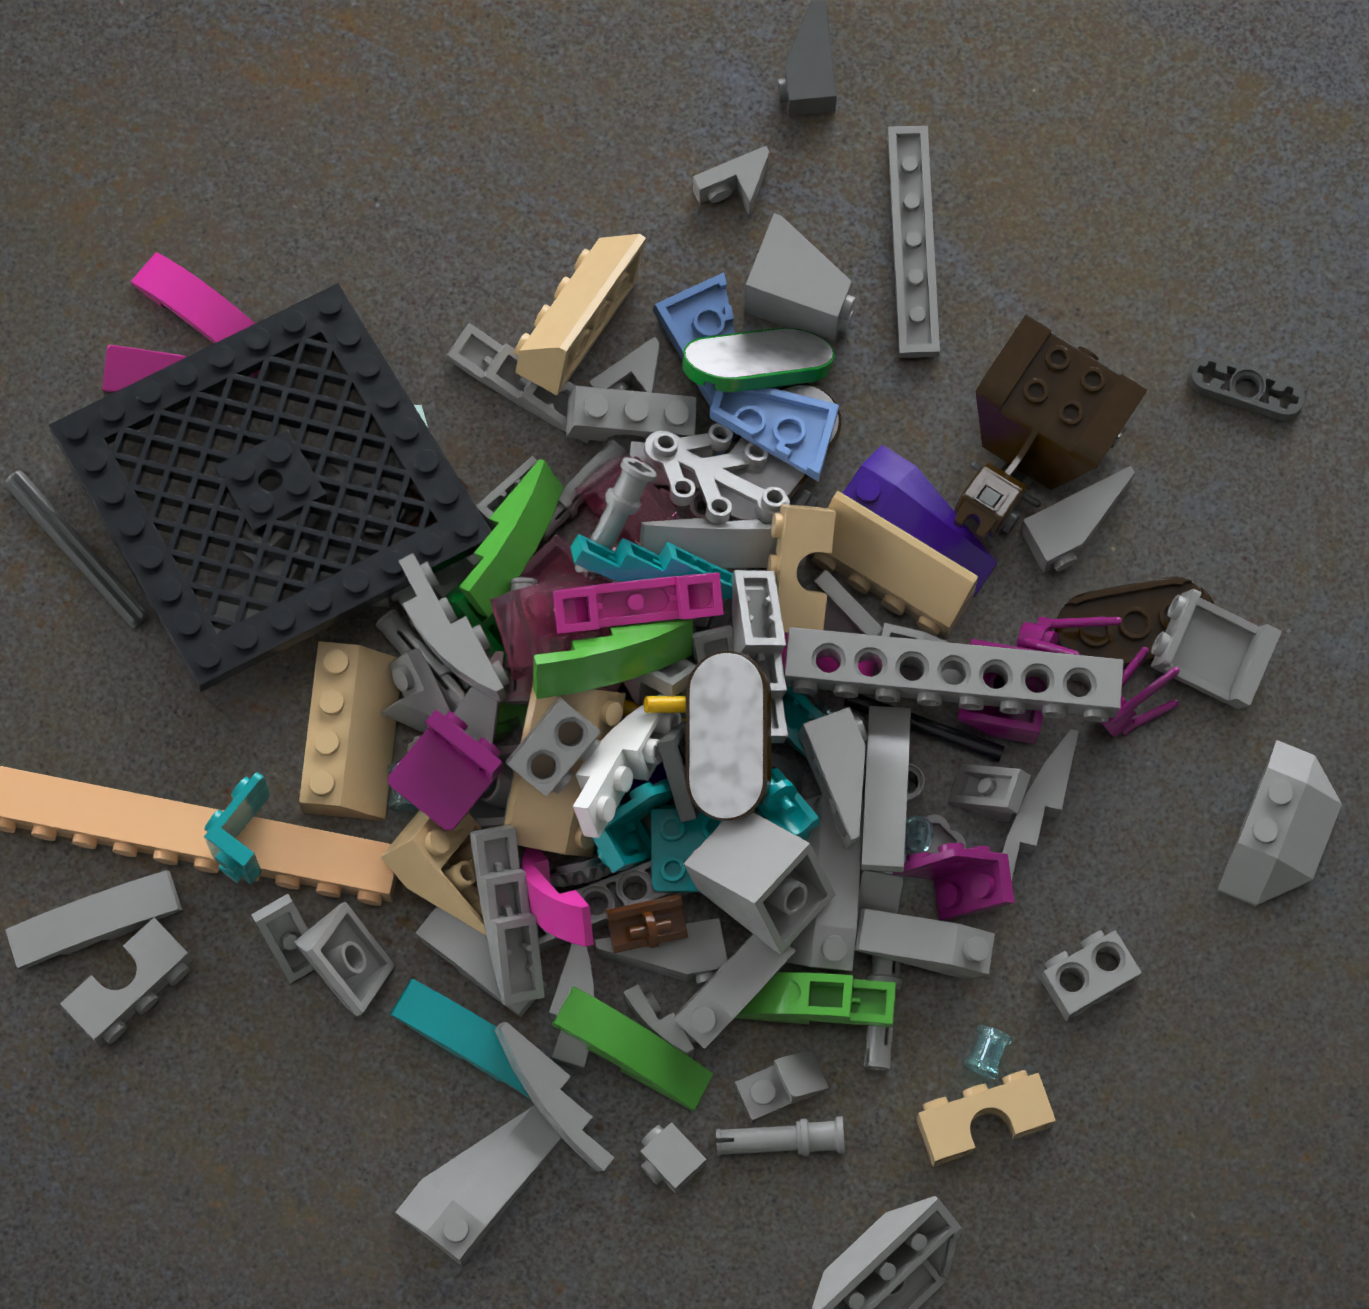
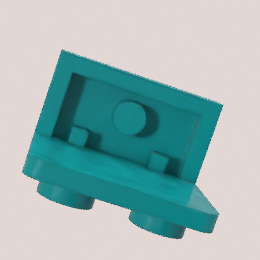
M258 772L250 779L247 776L244 777L236 785L231 794L233 801L224 812L220 809L217 810L204 828L207 831L204 838L211 855L220 864L218 868L233 881L238 883L242 878L250 885L253 884L262 871L255 853L236 838L270 796L265 777Z
M668 778L654 785L651 782H647L631 791L629 796L632 800L623 806L619 803L613 819L608 822L600 838H593L598 847L597 853L599 858L610 868L612 873L631 869L651 861V832L643 819L651 814V809H658L673 799Z
M663 805L659 809H651L652 888L655 892H700L693 883L684 863L716 830L723 820L711 818L700 812L697 819L680 822L676 805Z

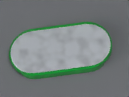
M772 328L701 337L692 340L684 348L681 367L685 375L696 384L705 386V381L715 384V390L741 392L821 380L828 375L829 369L832 368L835 352L825 339L814 333L796 328Z

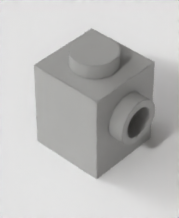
M672 1122L665 1129L657 1125L641 1141L645 1146L640 1151L641 1158L645 1161L640 1166L641 1169L655 1184L658 1185L663 1181L675 1194L706 1166L707 1159Z

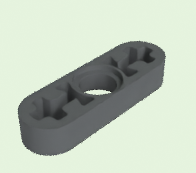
M1205 355L1198 358L1192 365L1189 374L1190 386L1196 393L1279 421H1290L1296 418L1305 402L1304 391L1297 383L1213 355ZM1206 368L1214 370L1213 376L1215 378L1211 380L1210 384L1202 381L1203 375L1201 373H1204ZM1227 373L1232 374L1226 391L1222 387ZM1241 379H1250L1256 383L1258 393L1250 398L1242 397L1236 391L1235 384ZM1266 386L1272 387L1266 403L1260 402L1265 393ZM1283 393L1290 394V401L1295 403L1289 404L1287 409L1281 408L1280 400L1277 399L1281 398Z

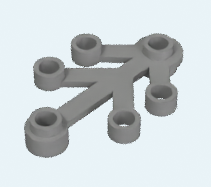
M719 423L712 425L709 428V432L705 434L680 438L675 433L669 431H657L647 437L644 444L645 456L653 467L664 471L670 487V500L675 505L687 506L692 503L694 498L695 485L691 480L683 477L681 466L694 473L706 504V518L713 524L720 525L726 523L730 518L732 510L731 502L720 495L717 485L755 503L756 516L767 524H772L774 513H780L781 504L790 505L788 496L781 488L768 487L764 490L729 472L730 470L748 467L751 469L763 468L767 463L769 453L750 442L746 445L744 451L701 458L692 453L711 448L715 451H725L730 447L733 431ZM720 435L723 436L725 439H718L715 436ZM751 453L759 454L761 457H754ZM677 490H684L688 494H680ZM714 508H720V509H722L724 512L719 513V512L714 511L713 509H714Z

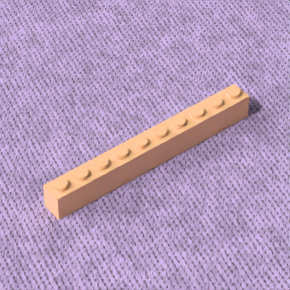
M0 766V831L14 833L17 827L32 830V836L43 840L55 841L56 836L72 838V844L83 848L96 849L97 844L112 846L114 853L123 856L137 857V853L142 852L152 854L153 860L163 864L177 865L178 860L194 863L193 867L197 870L218 873V866L220 864L211 855L204 835L207 833L204 830L205 825L218 809ZM253 817L236 838L256 855L262 872L255 881H259V877L262 876L276 879V885L288 889L298 890L300 884L317 887L316 893L333 898H339L341 892L357 895V901L373 906H381L382 901L393 902L398 877L381 858L391 845L389 843L259 817Z

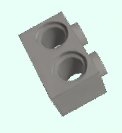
M559 696L507 758L506 763L546 797L552 790L558 794L573 777L574 774L569 769L579 757L586 761L597 749L601 742L596 737L601 731ZM569 721L578 723L581 727L580 738L572 744L561 742L558 737L561 725ZM540 754H547L554 759V768L546 776H537L531 771L532 760Z
M1102 930L1080 943L1083 949L1071 956L1066 951L1061 952L1045 963L1047 969L1043 971L1040 980L1066 1022L1138 981L1142 974L1116 930L1107 935H1104ZM1100 953L1111 954L1117 961V968L1113 971L1100 969L1096 963V956ZM1067 973L1074 974L1080 979L1082 988L1076 992L1066 991L1060 984V977Z

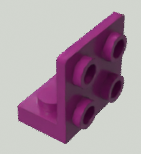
M963 843L943 844L938 847L939 852L935 854L922 852L906 856L904 871H892L893 875L934 880L939 921L951 922L1015 903L1008 854L990 852L989 846H976L964 849Z

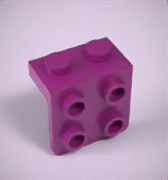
M435 709L425 721L426 731L388 776V784L445 831H452L503 771V763L498 758L501 751L483 737L477 742L465 732L468 725L457 715L448 711L444 716Z

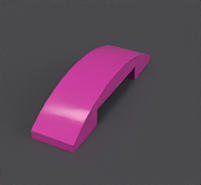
M157 252L130 281L134 287L160 307L166 306L213 343H217L255 324L237 307L202 280ZM260 370L251 374V376L255 378Z
M720 573L632 580L553 591L556 630L558 634L627 624L724 615Z
M527 847L522 856V870L526 871L525 877L530 913L536 915L537 924L548 933L564 941L585 947L594 945L589 904L576 890L559 894L551 885L549 862L546 856L539 849Z

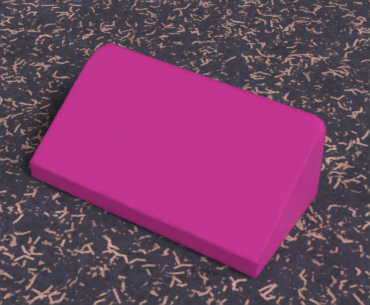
M107 345L102 390L114 393L186 358V356Z

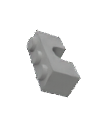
M575 386L567 402L566 438L606 442L609 437L615 435H636L647 439L650 434L657 431H669L675 433L680 438L695 435L696 397Z
M155 918L150 920L123 945L137 966L135 978L127 987L120 990H110L103 987L91 975L60 1003L64 1010L99 1047L105 1041L108 1044L116 1041L126 1031L127 1025L125 1023L137 1012L142 1015L150 1010L159 999L156 995L168 983L171 986L176 985L190 971L188 965L193 961L190 955Z

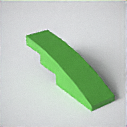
M542 459L535 463L489 518L495 528L474 552L480 560L479 564L459 586V589L477 613L488 618L510 591V579L519 578L535 553L553 517L564 488L548 464Z
M671 619L610 626L609 636L572 640L571 651L533 655V690L537 699L621 683L660 670L692 656L693 620Z
M575 986L570 989L552 1023V1026L586 1044V1049L621 1068L619 1071L691 1111H695L713 1076L711 1071L667 1041Z

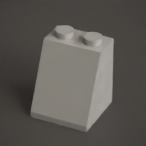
M774 213L746 282L744 312L787 328H796L814 333L827 342L835 344L839 332L846 334L854 314L852 309L856 297L850 295L852 281L785 218Z
M755 813L741 820L722 821L716 830L684 863L697 890L779 954H782L836 895L811 844Z

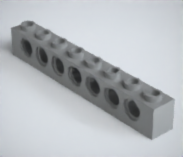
M789 627L787 635L784 675L786 686L792 687V691L795 693L815 694L817 689L833 691V695L841 698H856L859 693L875 695L876 700L883 702H898L900 697L917 699L918 704L924 706H940L942 701L959 703L958 707L966 710H982L984 705L1000 707L1001 712L1007 714H1023L1025 709L1042 711V715L1049 718H1065L1068 713L1084 715L1083 719L1090 722H1107L1109 718H1115L1121 705L1123 659ZM821 657H831L837 662L839 668L834 672L826 673L818 668L816 661ZM863 661H872L877 664L880 673L873 677L865 676L859 671L858 664ZM904 665H913L920 670L922 677L915 681H909L901 675L900 668ZM946 669H955L962 675L963 682L957 685L948 684L944 681L941 672ZM987 673H996L1003 678L1005 686L999 689L990 688L985 684L983 676ZM1029 677L1040 678L1045 683L1046 690L1041 693L1030 691L1025 684V679ZM1070 681L1083 683L1087 689V695L1083 697L1072 695L1067 689V683Z

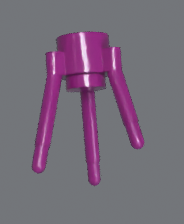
M1040 616L1037 624L1031 622L1023 623L1018 634L1017 647L1044 652L1080 655L1078 651L1059 646L1058 633L1052 631V629L1120 625L1122 619L1120 617L1051 619Z
M1143 647L1123 671L1122 688L1149 653L1147 647ZM1178 667L1169 670L1128 702L1121 695L1120 709L1115 718H1109L1107 722H1101L1113 738L1121 732L1126 736L1136 727L1179 705L1178 700L1174 699L1132 719L1137 715L1133 709L1177 676L1180 672Z

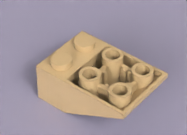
M419 810L381 856L382 860L407 889L486 935L470 832L482 830L481 826L468 812L454 830L445 831Z

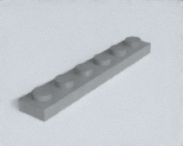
M928 125L888 127L899 358L939 357L940 342Z

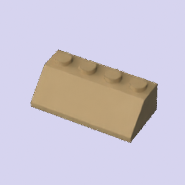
M641 234L603 237L597 240L590 251L587 249L582 251L574 266L575 273L571 278L565 276L557 287L554 295L556 300L551 307L544 305L540 310L534 326H536L531 335L524 333L520 338L514 354L518 356L515 373L555 395L560 393L636 284L646 237Z
M837 491L828 508L836 512L832 553H810L813 556L812 561L823 570H827L830 573L836 570L847 577V583L855 590L867 594L868 591L882 599L881 603L891 612L897 615H902L904 612L917 620L916 625L922 631L933 636L940 634L947 639L973 600L978 576Z
M318 641L299 804L304 814L386 821L390 787L388 776L392 770L397 721L382 714V711L400 700V690L394 684L392 671L389 667V664L396 660L397 657L361 645Z
M532 686L521 742L559 696L537 699ZM600 687L579 693L560 695L562 699L601 731L596 737L599 741L621 721L625 693ZM573 721L562 724L558 731L559 740L565 744L575 743L581 736L580 725ZM547 754L536 756L531 763V771L537 776H546L554 768V759ZM580 757L569 769L574 775L568 784L558 794L552 790L547 797L515 771L504 825L510 824L515 827L517 845L564 855L592 857L595 842L592 837H585L583 835L573 808L582 792L576 777V773L584 762Z

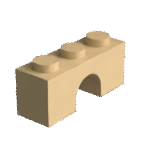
M781 504L780 513H774L771 535L772 538H777L776 555H769L767 571H774L783 630L788 633L789 627L824 630L827 594L820 590L802 588L797 579V567L800 561L810 553H832L836 512L830 508Z
M1026 1070L1015 1072L1002 1078L1003 1085L988 1089L986 1083L964 1090L962 1092L964 1098L948 1103L946 1097H941L923 1104L924 1111L918 1113L916 1121L932 1166L934 1167L973 1154L976 1147L970 1133V1124L980 1115L992 1114L1000 1117L1006 1123L1012 1140L1053 1127L1056 1119L1039 1073L1028 1076Z

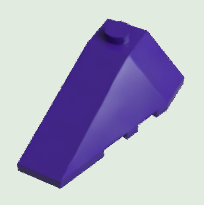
M881 445L860 466L843 491L844 495L977 575L978 580L973 597H976L997 565L996 560L981 542L975 538V535L965 523L961 528L953 524L956 517L954 510L918 467L884 445Z

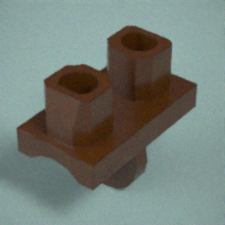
M680 894L605 910L611 946L614 953L646 946L652 949L659 947L660 943L688 937Z

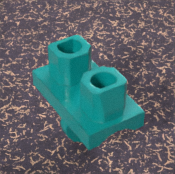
M778 767L771 770L769 793L764 802L760 803L755 810L764 819L806 840L810 837V831L820 825L819 817Z

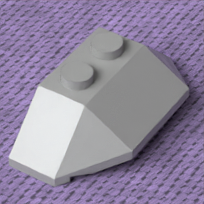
M1278 740L1275 741L1218 886V892L1256 907L1313 880L1342 806L1315 755Z
M936 1196L886 1212L824 1270L812 1309H918L947 1281L955 1254L956 1239L959 1238L962 1227Z

